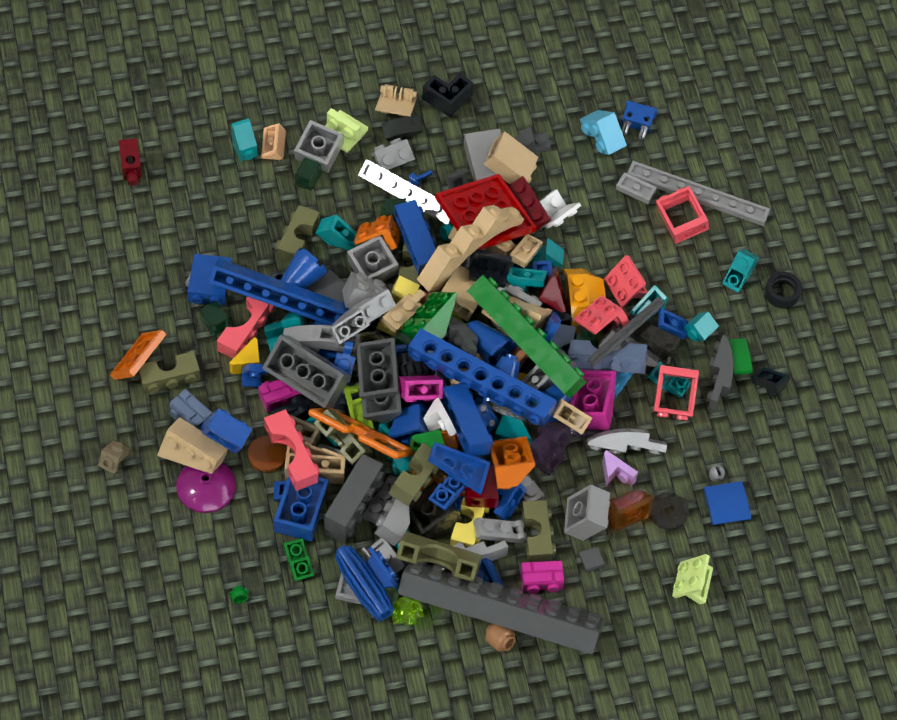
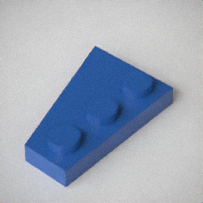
M436 442L432 446L428 459L429 462L481 495L491 462Z

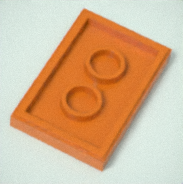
M163 330L142 333L111 372L110 376L114 380L134 377L166 336V333Z

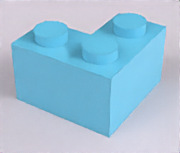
M597 110L580 119L583 133L586 136L595 137L596 148L600 153L610 155L627 146L615 112Z

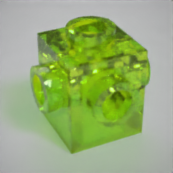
M403 596L392 604L394 612L391 617L394 625L405 624L406 626H412L418 623V619L424 617L423 607L418 600Z

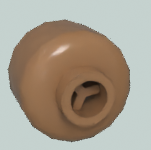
M490 624L486 629L485 640L496 651H508L514 646L516 642L514 630L496 624Z

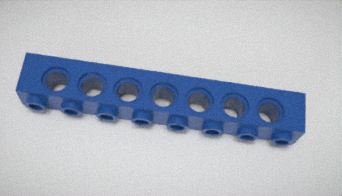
M420 328L408 345V353L413 360L423 362L430 369L438 370L448 379L460 382L465 388L477 391L480 396L494 400L497 405L511 409L514 414L526 417L535 425L539 424L544 427L556 409V400L422 328ZM533 404L536 407L531 408L528 405Z

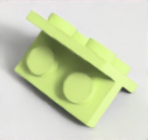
M331 108L327 112V124L325 126L343 134L344 144L341 150L348 153L365 135L368 127L341 110L337 112Z
M704 554L680 562L672 594L674 598L687 596L698 604L706 603L713 567L708 565L709 555Z

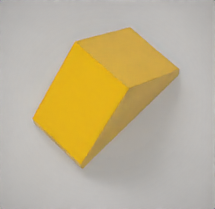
M254 337L229 362L230 373L242 374V367L249 363L260 364L257 338Z

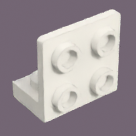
M553 190L539 200L552 219L541 228L545 227L548 229L552 226L557 227L561 225L565 217H571L578 212L577 209L581 206L580 202L566 205L558 190Z

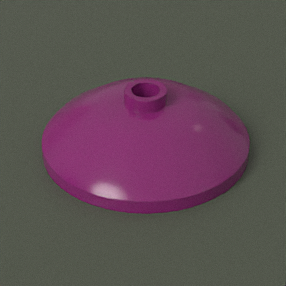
M221 463L212 474L186 466L178 476L176 489L180 501L187 508L199 513H211L224 508L230 503L236 491V481L233 472L224 463Z

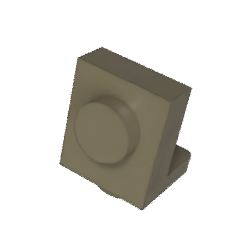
M113 440L102 449L98 466L116 473L119 463L129 455L130 448Z

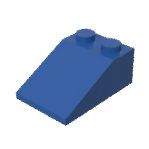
M288 476L273 521L274 532L299 539L303 538V540L312 542L318 526L329 479L318 477V483L296 491Z

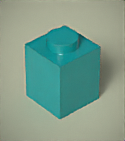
M709 311L698 313L684 328L689 338L694 342L705 340L719 325Z

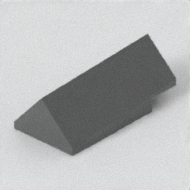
M395 338L357 343L360 398L362 399L363 418L387 424L402 414Z

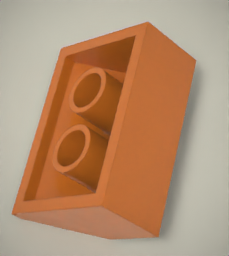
M527 436L493 441L489 456L490 464L494 467L497 489H510L518 486L535 467Z

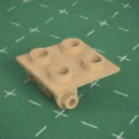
M381 85V95L375 110L382 113L411 117L417 100V91L404 88L403 94V87H401L400 93H397L398 86L395 87L394 91V86Z

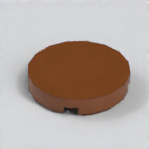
M269 436L258 437L248 448V460L250 465L257 471H264V473L275 472L285 464L287 450L284 444L272 443Z

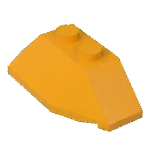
M583 268L564 269L568 314L572 317L571 326L576 327L575 335L590 334L591 332L576 323L574 318L591 305L595 299L600 296L606 298L604 279Z

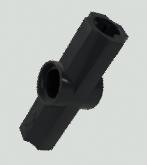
M298 395L292 398L289 403L272 409L271 414L273 415L286 409L289 415L306 420L310 417L308 414L310 409L323 407L304 395Z

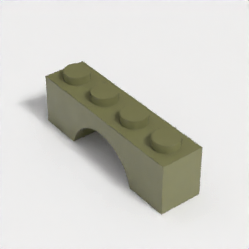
M405 532L400 540L396 556L397 559L413 564L430 562L448 568L455 577L474 582L479 572L483 557L481 554L409 532Z

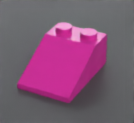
M581 370L585 374L583 378L587 383L572 397L570 404L592 417L586 429L609 430L613 416L617 373L616 371Z

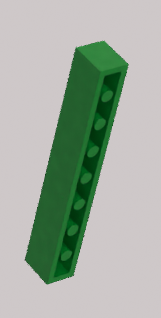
M482 275L467 292L566 396L572 398L587 383L583 378L585 374L577 366L573 368L570 365L572 360L565 353L561 355L558 352L560 348L552 340L548 342L545 339L547 334L541 328L536 329L533 326L535 322L528 315L524 317L521 314L523 309L516 302L512 304L509 301L511 297L503 289L501 291L498 290L497 286L499 284L492 277L488 279Z

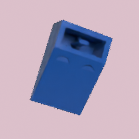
M217 409L200 426L202 434L235 454L242 449L252 430L246 422L237 420L228 411Z

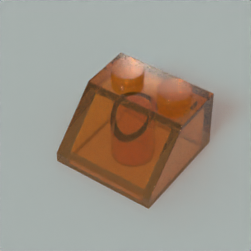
M639 489L634 492L629 491L618 499H610L608 520L613 531L616 532L649 518L653 502L652 496Z

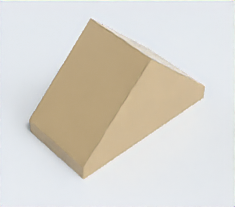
M561 399L551 415L580 434L584 433L592 420V417Z

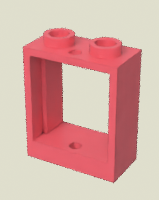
M690 186L680 188L676 192L664 195L656 200L657 210L675 244L709 230L708 219ZM689 201L698 218L674 228L665 210Z
M660 365L653 412L657 413L658 417L668 418L669 415H675L676 419L688 421V418H692L699 371ZM664 375L692 379L687 411L659 407Z

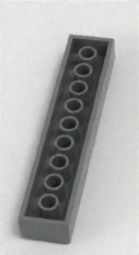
M426 562L408 563L403 571L397 593L592 655L598 643L605 619L597 613H586L574 606H563L558 601H547L539 595H528L516 588L508 589L500 583H489L480 577H476L474 582L458 578L450 570L445 569V567L430 565Z

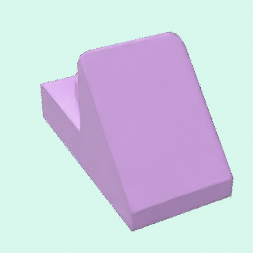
M606 450L602 461L606 485L617 476L621 482L627 483L632 487L637 480L638 471Z

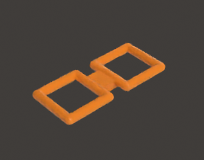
M314 408L308 411L309 416L342 433L358 435L360 442L393 459L411 457L415 454L412 448L380 432H376L337 410L335 411L348 425H344L324 415L323 412L326 408ZM386 445H388V446H390V447H392V448H394V449H396V450H398V451H395V450H393V449L387 447Z

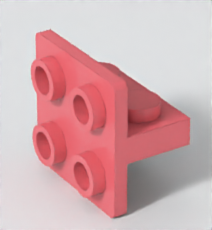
M624 256L604 278V281L621 307H625L633 298H643L648 293L645 288L646 282L630 256Z

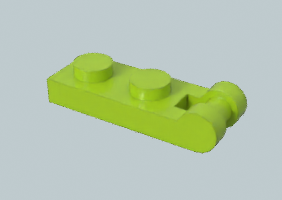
M359 382L353 386L346 385L343 391L350 417L374 430L372 421L363 418ZM358 392L359 398L352 400L351 394Z

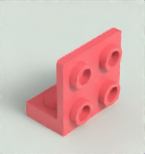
M604 296L595 299L591 305L574 318L576 323L593 334H597L611 321L616 326L620 325L621 327L630 322L623 309Z

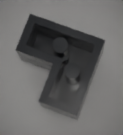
M460 73L449 84L433 75L423 85L422 99L448 117H451L473 96L474 82Z

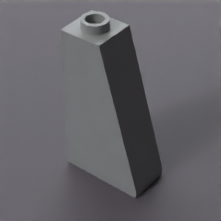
M500 129L464 134V148L473 182L496 175V173L484 165V162L494 139L501 134Z

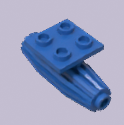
M341 546L336 551L335 559L345 581L360 603L377 621L385 620L394 612V607L385 588L394 587L398 592L399 586L397 584L400 583V580L379 550L375 552L372 547L368 548L372 555L367 562L352 546Z

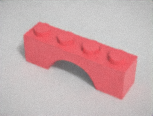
M247 297L246 306L247 310L251 313V318L242 326L226 327L217 340V351L234 358L254 337L256 338L259 328L266 324L267 316L270 312L273 313L276 306Z
M285 409L265 417L264 428L272 443L287 445L294 451L295 458L288 465V476L295 490L298 491L318 483L320 471L317 464H313L311 460L312 455L309 448H305L302 443L304 439L301 432H297L295 429L296 423L293 416H289Z

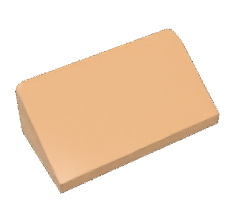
M280 123L264 128L262 159H284L286 130Z

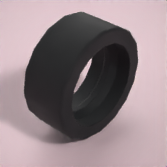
M785 271L772 274L767 280L765 288L766 299L770 304L778 308L784 309L794 306L800 298L802 290L801 281L797 276ZM777 283L788 284L793 288L794 294L789 297H782L777 295L772 290V287Z

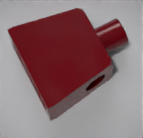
M137 138L118 140L123 179L128 180V185L130 186L138 185L142 173Z
M493 465L489 466L481 495L469 487H466L459 495V497L464 496L467 507L498 508L499 495Z

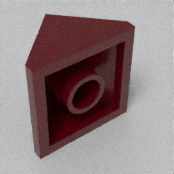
M554 267L547 278L545 286L540 290L539 300L563 313L566 312L567 300L557 267Z

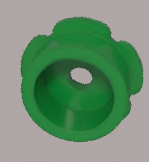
M235 586L230 591L229 596L233 603L240 604L248 600L247 593H249V590L243 586Z

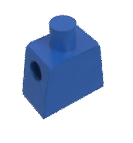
M420 400L410 402L409 407L402 408V414L393 421L389 433L390 438L408 445L413 435L429 432L424 422L427 410L421 405Z

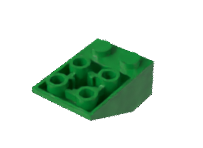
M433 292L428 296L425 304L417 308L416 314L408 319L400 330V333L409 344L420 328L440 339L444 338L457 293Z

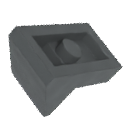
M528 127L514 137V139L533 153L551 151L547 132L533 134L531 127Z

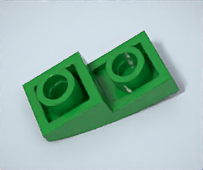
M746 338L728 339L733 356V375L752 374V363Z
M303 538L283 543L294 581L314 576Z

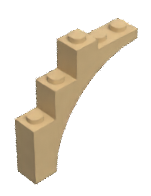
M495 205L483 207L472 224L461 226L449 244L437 247L417 280L428 292L440 290L452 273L475 250L499 233L511 227L521 225L524 218L513 207L502 209Z

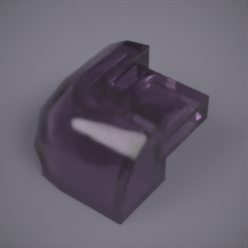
M549 422L544 427L540 426L537 429L539 437L531 445L535 466L548 476L564 460L565 456H563L566 445L570 444L568 426L560 422Z

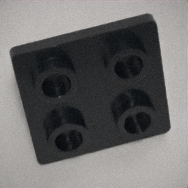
M477 249L470 255L468 279L476 282L484 275L488 279L492 277L499 284L498 287L505 288L506 275L511 265L512 257Z

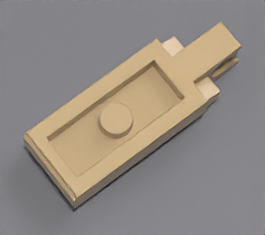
M421 289L413 296L409 293L395 307L388 311L381 321L394 333L397 332L408 319L416 314L417 308L422 306L420 301L426 294Z

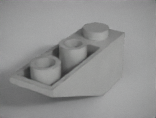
M393 497L384 506L385 514L384 516L381 515L375 525L378 527L374 534L395 546L402 539L410 524L409 506Z

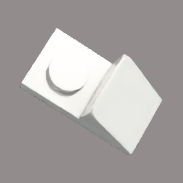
M436 398L424 416V422L429 432L441 427L442 431L447 430L449 436H452L457 432L440 399Z

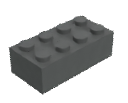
M280 335L262 367L268 373L326 409H333L352 376L289 335Z
M364 454L361 455L324 516L325 535L345 545L349 538L352 539L357 530L356 526L364 520L363 513L385 483L383 481L385 475L383 463Z

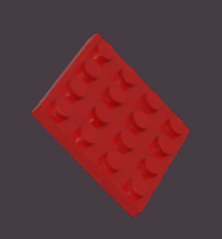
M500 174L436 193L435 196L436 201L457 231L461 226L472 224L482 208L495 205L500 209L513 207L519 211L520 215L524 218L521 225L511 227L494 236L478 248L481 250L533 233L537 228Z

